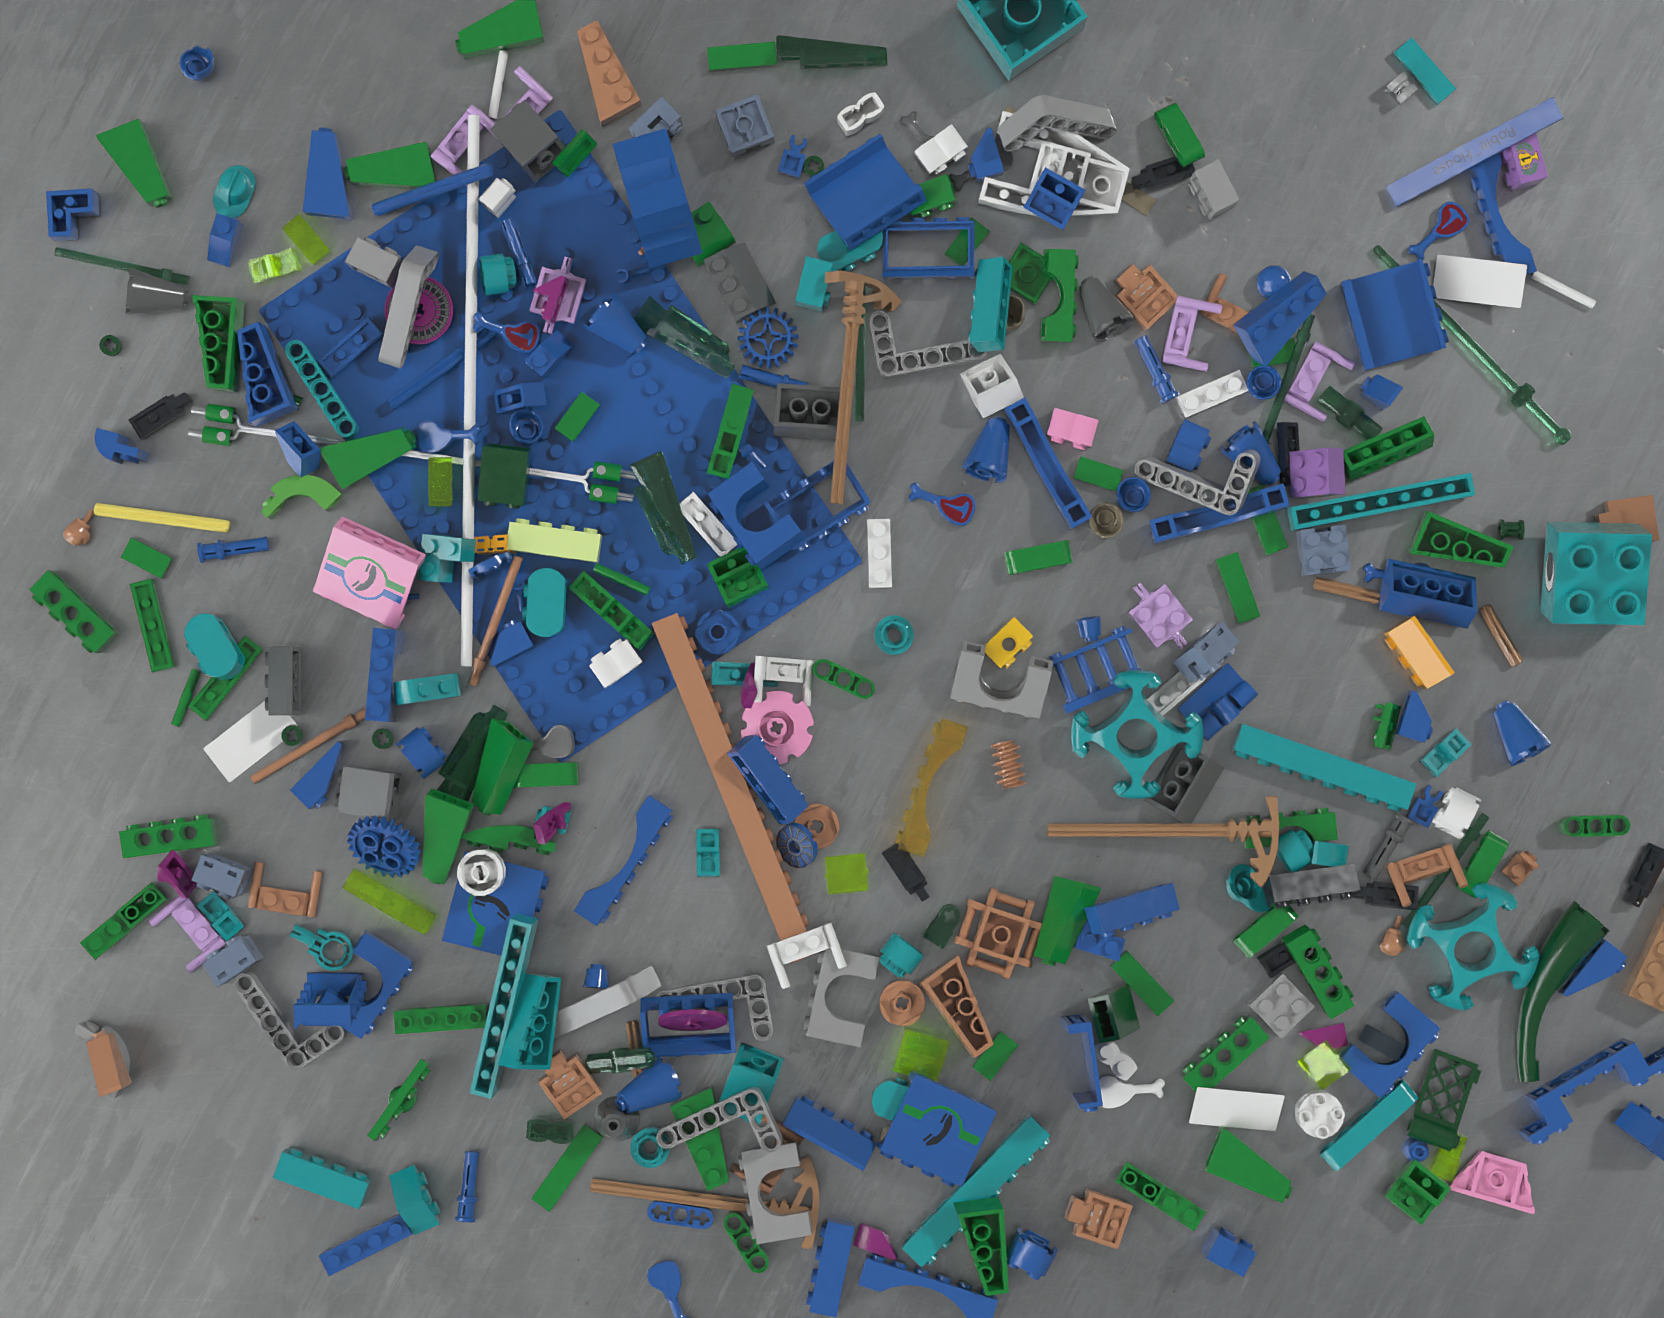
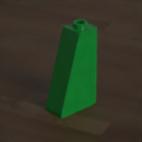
M516 0L458 32L459 39L455 40L458 53H462L465 59L496 53L500 50L505 51L545 42L536 0Z
M140 119L130 121L96 135L98 141L147 204L151 207L159 208L168 204V200L173 199L144 123Z
M426 141L346 159L347 166L344 167L346 179L350 180L354 186L415 189L437 181L433 161L430 157V148Z
M400 427L327 444L320 448L341 488L344 489L415 448L416 438L410 429L407 430L406 427Z
M493 718L491 720L472 797V802L478 807V811L488 816L491 814L501 815L534 744L509 721Z
M433 788L430 789L425 797L423 877L428 878V881L434 884H445L450 877L474 804Z
M1054 876L1034 953L1035 957L1043 958L1042 963L1055 966L1056 962L1066 964L1087 920L1085 908L1095 904L1101 890L1100 887Z
M1220 1126L1203 1169L1208 1173L1283 1203L1284 1199H1288L1292 1192L1291 1181L1225 1127Z

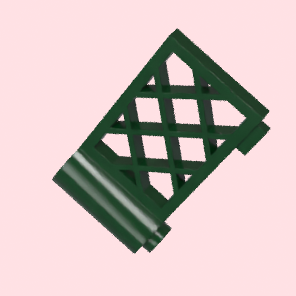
M1434 1049L1413 1115L1407 1125L1406 1136L1449 1152L1452 1148L1456 1149L1460 1141V1136L1457 1135L1458 1127L1472 1084L1478 1083L1481 1070H1478L1479 1065ZM1437 1057L1446 1058L1450 1068L1439 1072L1435 1064ZM1452 1061L1457 1062L1459 1064L1454 1066ZM1461 1065L1471 1068L1469 1077L1464 1080L1460 1079L1455 1069ZM1452 1070L1457 1083L1446 1087L1441 1075ZM1438 1077L1443 1089L1432 1094L1428 1086L1429 1081ZM1459 1085L1463 1096L1462 1099L1454 1102L1448 1090ZM1445 1091L1451 1104L1440 1109L1434 1096ZM1431 1099L1436 1109L1435 1112L1430 1114L1420 1111L1423 1101ZM1452 1107L1456 1114L1454 1123L1446 1121L1441 1111ZM1438 1113V1115H1439L1440 1118L1435 1117V1116H1432V1115H1435V1114Z

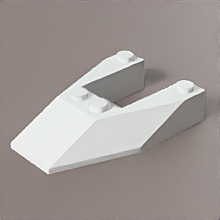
M1003 111L999 126L1012 116L1013 113ZM1044 128L1024 145L1040 150L1030 188L985 177L978 204L992 208L1037 216L1023 207L1046 167L1085 189L1072 216L1116 214L1119 211L1130 168L1078 134ZM997 131L996 138L1001 139L999 132Z

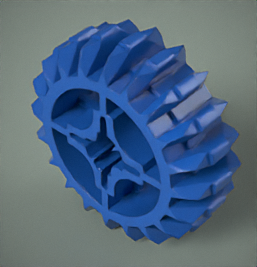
M765 307L766 314H761V310H757V317H754L753 314L749 315V318L752 320L751 322L743 319L742 323L747 328L740 327L738 329L740 333L745 335L737 337V340L745 342L739 346V349H747L743 354L744 358L752 355L750 359L751 364L759 360V368H762L763 362H767V369H771V362L775 361V365L778 368L780 367L779 359L787 363L788 359L785 355L794 356V352L790 350V347L798 348V344L792 342V340H798L799 335L792 334V332H795L798 328L797 326L789 327L793 319L789 318L785 321L786 312H783L779 317L777 316L778 308H775L773 314H770L769 307ZM771 320L781 324L787 334L773 331ZM764 321L763 331L750 335L753 327L759 322ZM767 327H769L771 337H775L769 343V349L766 340L762 339V336H765V333H767ZM787 341L785 347L779 353L772 355V349L776 343ZM749 342L762 344L765 347V356L754 351Z

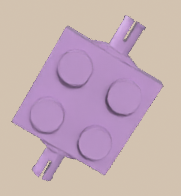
M564 257L561 270L542 267L536 288L559 276L566 277L569 280V284L556 321L574 324L587 280L570 273L574 259L569 258L568 260V257ZM534 293L529 311L543 315L541 314V308L544 301H548V298ZM545 322L543 332L547 333L548 331L549 334H552L554 324Z
M1141 582L1138 586L1143 592L1135 586L1133 589L1141 597V600L1129 613L1156 648L1171 639L1176 642L1180 649L1184 648L1179 639L1185 646L1189 643L1180 633L1193 619L1169 588L1164 584L1156 591L1148 593Z

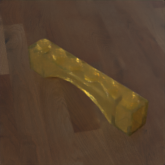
M944 718L941 719L940 723L935 722L931 734L935 736L933 744L928 743L924 754L925 757H928L926 765L920 766L917 778L921 779L918 788L913 787L909 799L913 801L911 809L906 808L902 819L903 822H906L904 830L898 831L895 843L898 844V850L924 858L931 838L925 812L928 787L940 765L949 756L961 749L968 729L967 726Z

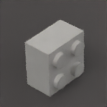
M1219 159L1195 171L1189 179L1190 183L1188 186L1194 196H1198L1201 202L1199 204L1200 210L1204 216L1208 215L1210 220L1234 208L1240 201Z
M357 237L345 263L353 270L393 288L397 282L402 263L401 256L398 255V252L388 247H385L384 250L381 249L377 242L368 237H365L364 240Z
M1281 972L1272 977L1246 1002L1281 1039L1314 1008L1312 1003Z

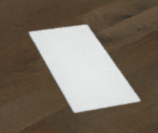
M1437 255L1433 282L1436 296L1439 299L1521 308L1527 265Z
M264 701L203 749L227 781L231 782L283 742L281 733L286 726L297 724L291 716H269L268 711H265ZM290 729L287 730L288 737L296 732V730L292 729L291 732Z
M1197 1087L1189 1123L1276 1131L1285 1096Z

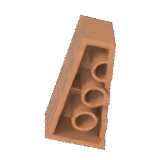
M596 20L578 30L577 33L599 120L603 127L641 107L642 104L598 21Z

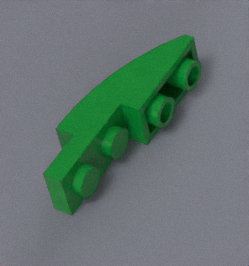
M734 383L731 384L707 473L729 479L754 389Z
M521 825L489 826L465 833L462 839L468 840V845L480 847L481 844L490 846L489 850L502 853L503 849L508 850L511 842H514L513 847L527 850L529 846L536 848V853L549 856L550 852H556L558 844L552 841H548L546 845L538 843L534 828Z
M151 882L119 908L113 916L82 940L80 944L96 961L112 946H115L167 899Z
M1126 1162L1115 1180L1122 1187L1152 1206L1157 1207L1192 1231L1197 1229L1207 1212L1188 1200V1198Z

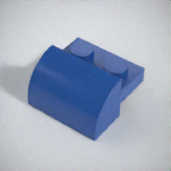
M1045 167L1023 208L1064 230L1085 189Z
M100 428L96 429L95 445L100 454L105 458L120 464L123 463V459L139 464V460L147 461L149 453L127 446L128 437Z

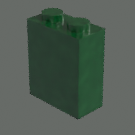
M492 443L483 445L478 501H484V505L497 506L498 503L506 504V507L519 509L520 506H524L527 503L532 448Z
M1129 984L1107 988L1088 998L1099 1044L1120 1040L1140 1029Z

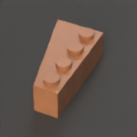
M958 955L953 956L918 982L971 1057L976 1058L994 1044Z

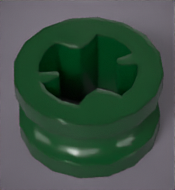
M810 156L804 162V172L809 177L817 175L824 170V163L818 156ZM811 161H814L815 164H820V167H818L819 171L814 172L812 169L808 170L807 166H810Z
M106 335L100 340V350L107 356H116L121 352L122 343L117 337ZM109 340L116 344V348H112V352H109V349L105 347L106 343H110Z
M288 725L281 733L282 741L289 746L297 745L303 737L302 729L297 725ZM290 729V732L292 729L296 730L298 739L296 741L294 739L289 741L287 739V730Z
M381 728L373 733L372 742L375 747L386 749L393 744L394 736L390 730ZM382 732H385L386 738L389 739L388 743L384 742V745H380V740L377 739L378 734L382 735Z

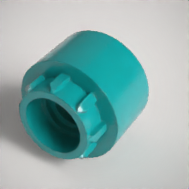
M502 253L479 256L480 276L485 296L508 293L509 288L516 286L515 266L510 256L504 257Z
M891 615L883 618L878 623L874 639L882 652L889 655H899L911 646L914 639V631L908 620L901 616ZM891 629H897L901 634L900 639L896 642L890 641L887 637V633Z
M1291 829L1279 836L1277 854L1289 873L1298 872L1312 864L1311 859L1313 858L1314 846L1303 830L1294 832Z
M893 932L880 949L883 954L880 956L879 962L901 978L906 973L912 974L925 956L908 941Z
M645 1126L634 1135L630 1145V1152L634 1161L640 1166L655 1168L663 1164L667 1159L671 1148H662L656 1139L658 1132L662 1128ZM664 1131L663 1139L666 1142H671L668 1134ZM648 1141H653L657 1145V1150L655 1152H648L644 1144Z

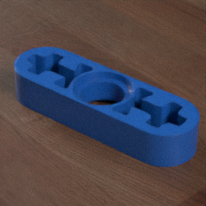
M653 1201L647 1210L648 1217L654 1222L697 1229L709 1228L714 1219L713 1212L709 1208ZM657 1205H660L661 1210L668 1211V1206L672 1207L670 1219H666L667 1214L661 1213L659 1217H656L655 1212H652L651 1209H655ZM678 1208H682L687 1212V1218L683 1221H678L674 1217V1211ZM691 1210H695L694 1215L701 1216V1213L705 1212L706 1217H709L710 1220H706L705 1224H701L700 1219L693 1218V1223H690Z

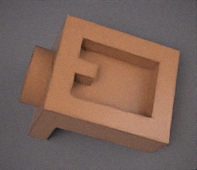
M1517 850L1500 872L1516 886H1520L1534 869L1537 870L1539 868V865L1535 862L1537 858L1526 850L1524 853Z

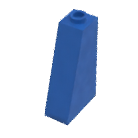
M319 128L318 131L312 130L303 213L307 216L352 220L338 136L329 128Z

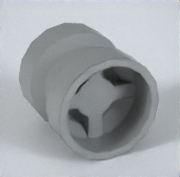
M1402 72L1386 86L1390 92L1396 94V99L1400 104L1418 90L1415 84H1411L1408 81V76L1405 72Z

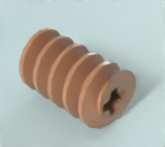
M1016 740L991 745V748L998 749L997 752L992 754V757L1000 759L994 763V766L1001 767L995 774L1003 777L997 781V784L1004 785V788L1026 784V781L1019 780L1025 773L1017 770L1023 766V763L1016 762L1017 759L1022 757L1021 754L1014 753V751L1020 748V745L1013 744Z

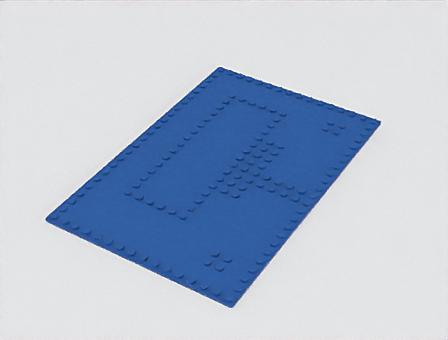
M561 110L544 119L545 123L558 136L564 147L577 135V132ZM502 147L479 163V166L486 163L491 164L494 172L491 177L479 180V198L496 178L499 180L502 178L506 179L516 190L514 192L516 198L499 218L486 209L480 201L478 202L477 312H481L487 320L498 321L500 324L516 325L522 321H533L540 330L537 347L551 335L548 331L547 333L543 332L546 321L542 319V315L529 311L534 296L532 290L536 288L537 283L530 287H524L518 269H515L517 284L514 288H509L508 293L487 296L484 294L479 269V256L502 253L504 257L510 256L513 259L500 225L501 222L510 218H514L528 258H531V266L537 282L542 267L561 270L564 257H568V260L569 258L574 259L570 273L576 277L586 279L587 282L575 323L556 321L552 331L553 334L558 330L574 347L545 379L524 362L531 353L522 354L513 350L505 343L501 334H498L476 350L475 425L481 427V432L478 435L480 441L475 445V460L481 461L483 445L492 443L532 448L530 468L585 476L588 469L594 468L595 461L623 465V470L637 472V475H633L637 476V478L621 477L620 482L593 478V471H591L589 477L584 479L588 483L589 490L591 484L619 487V492L634 495V498H632L634 499L633 502L618 500L616 505L590 501V493L585 491L584 483L529 475L527 503L524 506H520L519 509L506 507V504L498 503L497 506L484 505V501H478L481 467H475L474 537L489 536V539H493L494 535L508 534L509 523L516 522V518L530 520V525L537 526L539 522L552 523V528L561 529V525L574 526V531L584 532V528L598 530L597 534L602 535L598 564L651 587L649 594L646 596L627 586H623L594 572L595 562L524 552L511 554L512 558L514 555L523 558L515 579L516 588L522 586L521 578L528 584L530 575L542 568L554 569L567 580L565 627L558 635L548 638L532 633L526 626V620L522 619L523 611H519L518 597L516 591L512 588L487 656L491 660L499 633L504 630L503 625L513 620H516L517 623L523 622L535 647L495 668L542 738L555 725L564 724L570 727L574 735L575 750L568 757L556 758L558 762H564L677 687L652 626L653 622L678 613L679 617L684 616L688 625V629L685 630L687 637H692L697 647V650L693 651L696 659L701 658L704 667H707L725 654H710L702 649L696 640V624L706 612L719 609L734 615L739 622L741 630L737 647L860 565L862 559L841 527L838 528L835 524L828 529L830 534L820 540L814 537L809 541L810 546L801 552L797 549L789 550L761 570L769 589L734 606L727 607L707 566V563L720 556L678 510L677 506L694 492L723 525L721 520L724 517L720 512L716 514L709 505L712 500L708 493L727 479L709 474L707 469L731 384L747 386L742 379H739V374L666 265L650 269L645 253L643 255L638 253L643 246L634 218L591 153L568 178L555 167L535 184L509 152ZM467 185L422 200L368 236V238L377 242L381 249L384 250L385 247H388L398 252L402 261L416 245L439 252L436 267L429 277L438 281L446 288L451 296L454 311L448 330L439 339L421 345L409 343L406 359L401 369L378 361L384 335L333 379L322 368L358 423L359 432L355 438L406 427L407 430L410 429L416 438V447L412 451L424 452L419 447L417 435L419 425L423 421L435 420L445 429L464 430L465 359L397 409L391 407L388 403V398L465 343ZM351 247L261 307L259 312L284 350L290 341L299 340L310 349L315 359L318 360L368 316L384 333L387 324L385 302L392 288L353 270L345 263L352 249ZM644 267L649 269L648 273L632 277L628 283L619 282V280L626 278L625 272L616 274L619 269H626L628 271ZM612 291L617 295L646 335L644 341L647 344L639 353L634 351L631 354L582 326L585 321L590 323L589 319L591 317L589 315L605 297L609 300L611 299L609 294ZM424 305L418 307L416 316L417 314H424L422 309ZM296 346L293 349L292 354L294 357H299L302 354V346ZM309 365L305 368L306 376L314 374V365ZM543 382L547 405L531 409V411L540 415L544 425L543 434L536 443L524 445L515 441L509 432V421L514 412L497 414L494 391L521 383ZM326 384L318 386V395H324L327 392L328 387ZM582 391L601 406L577 439L572 442L557 431L555 427ZM752 396L739 446L744 443L750 444L756 455L766 466L762 469L750 455L743 458L738 450L730 477L753 462L770 485V487L750 500L742 512L741 521L743 528L759 532L775 524L764 503L796 485L807 476L781 437L774 436L773 425ZM338 403L332 404L329 408L330 414H337L340 410V405ZM346 422L342 426V432L348 434L352 431L351 422ZM464 439L454 440L445 450L432 454L463 458ZM399 456L368 474V477L419 552L421 551L422 534L462 538L463 465ZM813 486L774 510L780 520L789 514L803 534L833 517ZM733 530L728 531L733 537L736 536ZM737 545V546H736L733 550H731V551H734V550L738 549L739 546ZM504 547L497 548V550H504ZM475 553L473 567L502 553H492L489 555ZM505 560L506 564L502 568L486 575L477 573L478 577L473 579L472 633L480 645H482L512 563H508L507 560ZM454 561L452 583H439L461 615L462 562ZM583 571L655 633L641 650H638L630 643L643 663L606 689L589 665L593 663L591 659L600 652L605 655L611 650L609 647L620 638L622 641H625L626 638L569 589L570 585ZM523 591L524 606L527 607V597H524ZM719 625L713 627L711 631L712 636L716 639L722 638L725 633L724 628Z

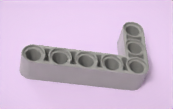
M1046 95L1032 98L997 129L1005 151L1009 152L1024 146L1044 128L1099 139L1111 137L1117 131L1109 109Z
M416 245L402 261L379 353V362L402 368L406 359L423 284L434 271L439 252Z
M876 311L869 319L877 369L884 378H895L983 360L988 352L986 351L982 355H974L971 350L973 345L969 340L896 354L889 316L883 311ZM877 317H882L885 319L886 324L882 328H877L874 326L873 320ZM879 340H888L890 347L887 350H880L877 346ZM951 349H958L961 351L962 356L960 359L954 360L949 356V351ZM930 353L937 354L939 362L930 364L926 359L927 355ZM912 357L916 360L917 365L914 368H907L904 360ZM884 362H892L895 367L894 370L890 373L884 372L881 367Z
M1252 449L1245 450L1238 455L1226 486H1222L1152 456H1147L1137 462L1135 474L1144 481L1225 515H1233L1244 505L1261 459L1258 452ZM1244 456L1251 457L1253 460L1252 466L1244 464ZM1143 463L1150 464L1152 467L1151 473L1144 471ZM1165 471L1170 472L1172 474V482H1168L1165 480ZM1236 477H1241L1244 480V487L1236 485ZM1186 480H1189L1193 483V491L1186 489ZM1206 489H1211L1215 493V499L1212 500L1206 496ZM1227 498L1235 500L1236 508H1230L1227 505Z
M650 965L617 984L558 1010L554 1039L621 1009L661 987L662 985L653 966Z
M244 972L234 979L233 984L236 992L290 1069L299 1070L346 1037L347 1030L341 1026H336L341 1031L339 1038L331 1036L330 1029L332 1026H325L310 1038L301 1042L254 973ZM243 977L250 979L251 986L249 989L242 987L241 979ZM255 996L263 998L264 1005L262 1008L255 1006ZM268 1015L276 1017L277 1024L275 1027L267 1023ZM281 1034L289 1036V1045H283L280 1042ZM313 1040L321 1042L322 1048L320 1051H315L312 1048L311 1043ZM294 1053L302 1055V1064H296L293 1061Z
M758 973L664 989L655 996H681L683 991H690L693 995L704 994L706 987H713L716 990V994L728 993L726 985L731 982L736 983L739 987V992L733 995V1000L747 998L754 1037L757 1040L766 1041L773 1034V1021L764 977ZM756 978L761 981L762 986L759 990H752L749 987L751 979ZM761 1001L765 1004L766 1009L762 1013H757L753 1010V1004ZM766 1024L770 1031L765 1036L759 1035L757 1026Z
M757 1087L747 1088L664 1126L656 1137L659 1146L666 1149L672 1148L746 1114L757 1140L765 1152H776L781 1146L783 1138L762 1091ZM748 1093L757 1095L758 1102L756 1104L747 1102L746 1095ZM726 1103H734L737 1107V1112L734 1114L728 1113L725 1109ZM706 1112H712L715 1115L716 1121L714 1123L706 1122L704 1118ZM758 1114H763L767 1117L768 1122L766 1125L762 1126L756 1122ZM684 1122H692L695 1126V1131L692 1133L686 1132L683 1127ZM664 1131H670L673 1134V1142H666L663 1139ZM769 1135L774 1136L777 1139V1145L774 1147L768 1146L765 1138Z

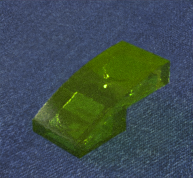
M299 213L282 227L284 232L312 265L330 251Z
M295 248L248 260L254 283L301 271Z
M429 457V506H452L453 504L452 457Z
M1460 1133L1457 1134L1460 1136V1141L1456 1149L1452 1148L1450 1152L1441 1148L1437 1149L1431 1172L1438 1178L1452 1183L1461 1163L1460 1157L1468 1139L1467 1136Z

